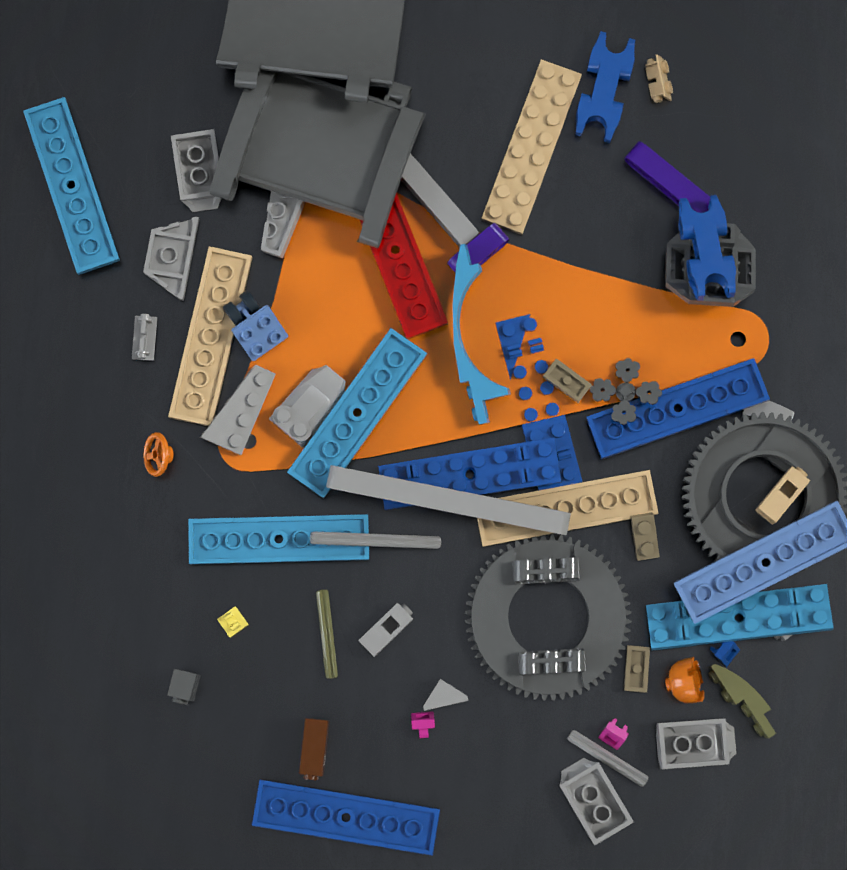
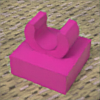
M434 712L411 713L412 729H419L420 738H429L428 728H435Z
M613 719L612 722L609 721L598 738L618 750L628 736L626 732L628 727L626 725L622 729L615 725L617 719Z

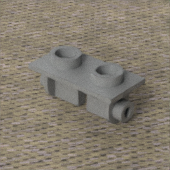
M149 314L135 316L133 360L154 361L157 317H149Z

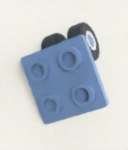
M246 290L239 296L242 302L236 306L233 302H229L223 306V309L235 324L231 331L250 359L255 361L288 338V334L270 307L265 305L261 308L252 294Z

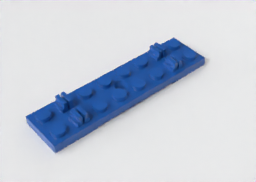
M530 314L496 322L510 381L512 374L517 379H523L527 373L524 366L519 365L515 367L517 358L523 356L521 344L525 331L532 332L537 327L536 320L530 318ZM542 338L528 341L531 354L544 351ZM544 360L537 361L535 364L536 372L539 374L545 373L548 370L547 362ZM545 381L541 384L540 390L544 395H549L553 392L554 386L551 383ZM522 387L519 390V397L522 400H529L531 398L532 390L529 387ZM549 403L546 406V413L549 416H556L558 414L559 406L556 403ZM528 408L524 413V417L531 423L522 424L525 441L555 438L562 483L537 486L538 491L582 483L566 416L561 415L535 421L538 416L537 411L534 408Z
M753 358L662 390L661 397H658V402L654 405L648 402L642 403L640 398L629 402L630 405L636 407V420L634 422H627L626 425H621L619 421L612 420L613 408L587 416L586 419L602 460L769 401L770 397L756 361ZM677 404L681 405L682 411L676 412L674 406Z
M555 438L378 466L379 475L479 495L562 483ZM469 470L474 472V476L471 479L466 477V472ZM383 499L385 510L416 506Z
M260 780L252 826L433 855L440 809ZM344 813H348L351 817L348 822L342 820Z

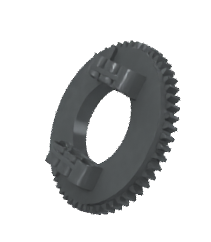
M761 412L759 419L755 413H752L750 420L744 414L742 421L737 417L733 419V424L726 421L725 428L721 425L717 427L718 433L715 431L710 432L712 439L708 437L703 439L706 445L699 444L697 447L700 452L695 451L692 454L696 460L690 459L688 462L693 468L685 470L690 476L683 478V481L688 483V485L682 487V490L687 492L686 495L682 496V499L688 501L687 504L683 505V508L689 509V512L684 516L692 520L687 525L694 526L695 528L691 534L700 535L696 542L704 541L702 550L710 548L709 557L716 554L715 561L767 536L758 534L731 514L726 499L727 484L732 472L739 464L754 457H764L784 473L792 466L795 469L799 467L807 473L808 476L806 478L810 482L803 489L804 505L798 519L834 501H838L844 514H847V509L843 507L847 505V499L844 498V496H847V490H844L847 482L842 481L847 476V473H840V470L845 466L844 464H836L840 456H832L836 449H827L830 444L829 441L821 442L823 434L815 437L817 429L814 428L809 432L808 423L800 427V419L792 423V416H788L784 421L783 414L781 413L775 419L773 412L769 414L768 418H766L764 412ZM764 558L762 565L764 567L769 566L770 560Z
M554 534L550 535L549 540L546 539L545 535L541 536L540 541H538L537 537H532L531 542L527 538L523 539L522 545L518 540H515V548L507 544V552L499 549L500 557L494 554L491 556L494 563L485 562L488 570L480 568L479 571L483 577L475 576L479 584L471 585L475 592L468 593V596L473 601L466 602V605L472 609L465 611L466 615L471 616L470 619L465 620V623L472 625V627L466 629V632L473 633L468 642L476 643L471 647V650H479L475 658H483L480 666L488 665L486 673L488 674L493 671V680L500 677V686L507 682L508 691L516 687V695L523 690L525 698L532 693L533 700H536L538 695L541 694L542 701H546L547 695H550L551 700L555 701L556 694L559 695L561 700H564L565 693L572 698L573 690L581 695L582 687L589 691V683L597 686V677L604 680L603 672L608 674L612 672L609 665L616 667L617 663L614 658L621 659L622 656L618 651L626 649L621 643L629 641L624 636V633H630L631 630L626 628L625 625L630 624L632 620L626 618L627 615L631 614V611L625 610V607L630 605V602L623 599L628 596V593L621 592L625 584H618L621 576L614 577L613 574L616 569H608L611 562L603 563V554L596 557L597 550L594 549L589 552L588 544L583 548L580 547V540L572 544V537H569L564 542L563 535H560L556 541ZM569 583L580 593L587 607L588 623L582 640L574 649L526 651L515 640L509 627L508 612L513 596L524 584Z

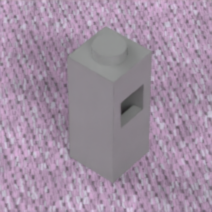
M397 603L358 641L373 657L377 656L413 621L411 617L413 612L405 604L400 606Z

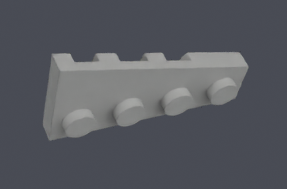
M271 191L270 202L267 205L268 215L264 225L261 251L283 259L305 205L304 201Z
M254 365L199 438L242 455L276 373Z

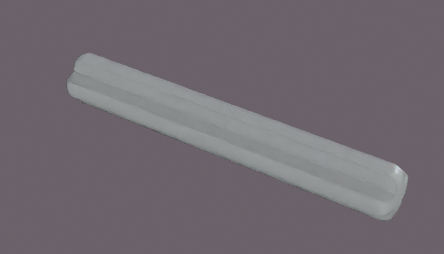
M572 730L569 734L568 741L639 786L643 787L648 781L647 775L579 732Z

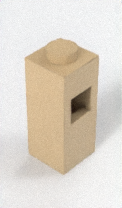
M793 466L789 468L755 511L772 525L776 523L810 482L806 478L808 476L807 473L799 467H796V469Z

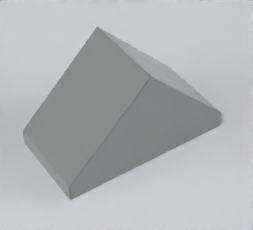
M440 679L423 708L426 711L469 700L467 695Z

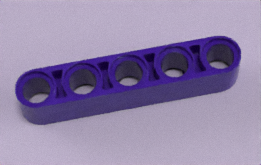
M640 141L637 142L625 156L624 160L630 167L678 206L680 198H687L692 210L698 213L708 211L710 196L646 144Z

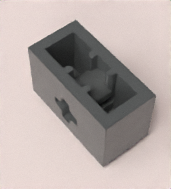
M174 669L167 696L173 697L172 702L187 705L188 701L194 702L201 675Z

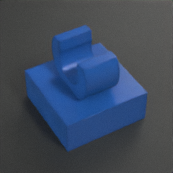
M734 641L721 642L722 646L719 649L710 647L714 656L725 667L731 663L740 651Z

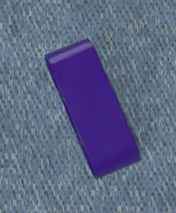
M496 223L491 224L467 244L472 265H482L509 242L510 239ZM459 252L447 262L455 273Z

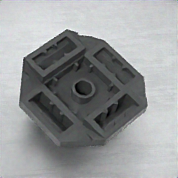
M727 223V235L718 236L722 256L733 255L736 266V293L734 297L727 298L721 285L710 282L705 285L704 300L697 301L688 281L686 267L688 259H695L692 239L681 240L680 233L676 234L666 246L665 287L686 303L696 305L734 307L753 294L756 289V249L741 233L736 224Z

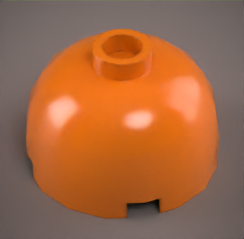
M695 657L677 661L669 671V678L665 679L667 690L672 691L673 696L683 703H698L704 700V690L700 691V684H703L702 673L697 660L694 661Z

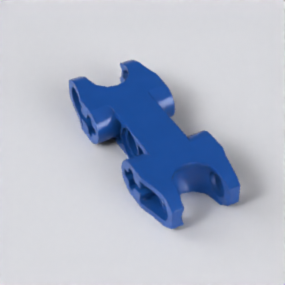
M600 31L598 40L592 49L587 72L596 73L597 77L592 95L581 93L576 113L575 135L581 136L585 125L590 121H598L605 128L604 142L610 143L619 124L624 103L613 100L618 80H630L635 60V39L629 38L625 50L621 53H612L606 47V32Z
M717 195L710 196L708 211L704 213L692 210L687 198H680L678 228L681 240L692 239L695 259H688L686 267L688 281L697 301L704 300L705 285L710 282L721 285L727 298L734 297L736 293V266L733 255L722 256L718 236L727 235V221Z

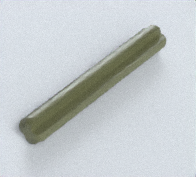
M325 589L318 590L316 595L325 676L327 679H333L338 677L329 592Z

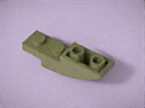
M717 664L708 666L710 669L708 675L715 684L719 683L723 689L720 693L727 703L731 702L732 705L742 702L743 705L740 707L748 718L752 717L755 722L753 727L757 734L765 738L775 735L776 732L764 715L771 708L762 696L749 683L730 670Z

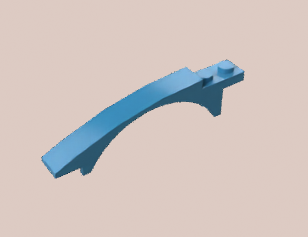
M462 244L460 245L456 264L452 304L454 348L460 383L469 382L470 386H467V393L469 399H473L475 408H472V415L474 421H478L482 425L490 423L485 401L508 396L511 393L509 388L493 382L481 373L472 363L463 345L460 332L461 308L466 293L474 280L482 273V268L479 264H471L468 246Z

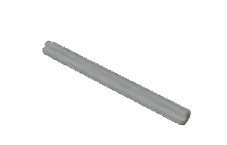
M311 532L310 543L438 549L441 547V537Z

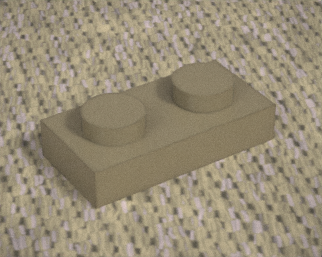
M557 358L543 375L545 380L576 403L580 402L592 386L591 383Z
M653 512L630 516L637 561L660 557Z
M627 645L624 691L647 693L650 647Z

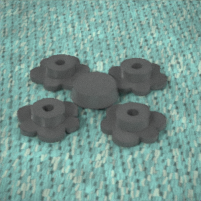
M630 358L616 363V376L622 378V381L626 383L620 384L616 389L611 385L609 379L597 378L594 381V386L590 387L593 399L597 402L601 400L609 401L610 396L616 393L621 402L619 405L613 406L614 412L611 417L613 421H619L621 425H626L627 422H634L636 420V407L629 403L633 400L635 394L640 397L642 403L648 402L651 405L656 404L658 397L662 395V391L659 389V384L656 381L650 383L645 381L637 389L628 383L632 381V378H638V371L640 370V364L636 361L632 362Z

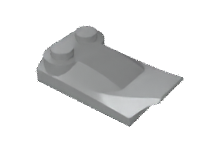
M215 130L172 135L171 142L181 202L186 204L192 212L217 209L222 198L210 195L211 184L219 160Z
M327 365L312 369L285 401L274 410L269 420L304 448L344 394L346 381Z
M726 718L657 723L656 741L660 769L730 764L731 758L736 755L734 727L726 722Z
M583 758L561 771L559 786L594 846L634 822L599 762H592Z

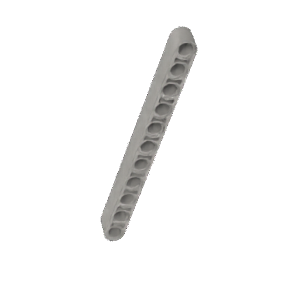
M330 465L326 487L562 535H567L571 513L333 465Z

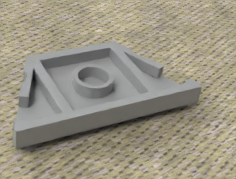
M192 217L190 220L180 223L175 222L167 227L151 229L143 272L182 301H184L199 217Z

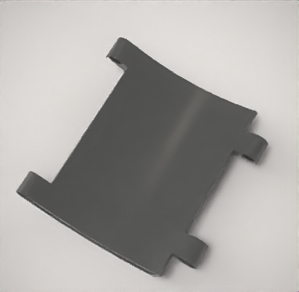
M229 0L216 65L218 68L236 70L235 87L254 90L257 88V77L260 76V70L347 80L345 99L347 101L367 103L370 85L393 88L405 0Z
M260 70V76L257 77V88L255 90L244 88L217 163L210 195L232 201L239 181L363 220L362 230L357 242L379 248L405 166L426 114L406 108L412 87L395 81L393 82V88L389 89L388 95H385L384 100L368 96V102L363 103L347 101L345 99L346 88L305 75Z

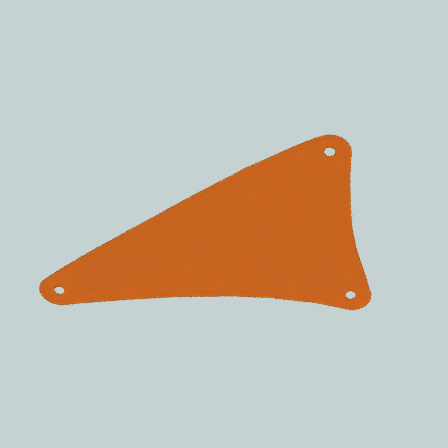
M397 193L445 313L448 325L409 339V341L424 350L427 356L352 460L384 455L531 423L524 417V413L528 408H534L537 411L538 416L535 421L621 402L616 393L610 396L609 401L601 400L597 402L593 399L590 388L579 403H576L555 386L551 394L544 395L540 390V386L543 382L547 381L543 378L545 373L539 374L535 370V364L539 360L546 361L549 369L557 358L591 383L592 386H594L595 379L601 378L603 380L609 379L611 385L617 389L620 384L626 382H623L622 378L616 376V363L630 358L632 362L636 361L640 364V370L638 371V378H632V381L628 383L637 389L645 381L648 383L656 381L659 384V389L662 391L753 358L756 364L759 363L768 350V330L764 322L756 314L748 310L726 306L688 304L672 292L579 268L507 243L481 265L482 273L474 280L466 293L460 314L461 338L472 363L487 378L509 388L511 393L508 396L485 401L490 423L480 425L478 421H474L472 415V408H475L473 399H469L467 393V386H470L469 382L460 383L454 348L452 304L455 272L447 262L459 252L460 247L425 207ZM305 202L284 255L271 307L272 312L288 334V338L257 360H251L245 376L254 365L276 373L251 431V434L256 437V445L251 449L244 448L242 455L218 446L222 458L232 468L249 472L290 469L304 448L269 420L274 410L285 401L312 369L320 368L324 365L330 367L346 381V391L390 328L405 337L370 246L357 242L362 230L359 219ZM397 246L391 249L393 254H397L400 251ZM530 314L529 318L536 320L537 327L532 332L525 330L521 343L523 356L517 357L514 368L519 365L524 366L527 373L523 379L515 378L512 373L510 380L496 322ZM734 332H742L745 335L746 342L743 346L736 347L731 343L730 338ZM542 338L544 351L531 354L528 341ZM522 387H529L532 390V396L529 400H522L519 397V390ZM549 403H556L559 406V412L556 416H549L546 413V406ZM360 409L353 411V415L356 417L362 414Z

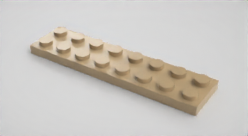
M544 60L540 61L481 218L482 221L490 224L496 223L501 228L523 235L582 74Z
M209 246L168 415L169 418L209 426L214 419L234 338L231 330L235 327V324L224 311L223 306L229 302H233L235 306L242 302L239 296L245 292L253 258L251 255Z
M650 470L499 498L571 513L568 531L630 520L632 515L653 512L654 515L659 514ZM477 518L482 547L555 534Z

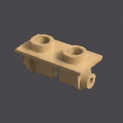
M656 55L657 61L652 58L646 60L647 64H645L648 80L656 79V82L649 84L651 99H654V103L662 102L663 97L672 101L673 87L667 79V73H669L668 63L659 55Z

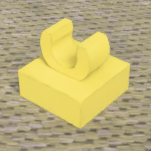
M236 606L217 619L230 638L249 625Z

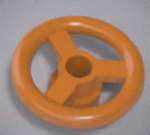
M159 432L149 435L143 451L146 470L154 477L161 476L168 464L173 460V449L171 446H168L166 438ZM156 439L155 447L153 448L152 452H150L151 445L153 441ZM153 459L156 462L158 470L152 467L150 460Z

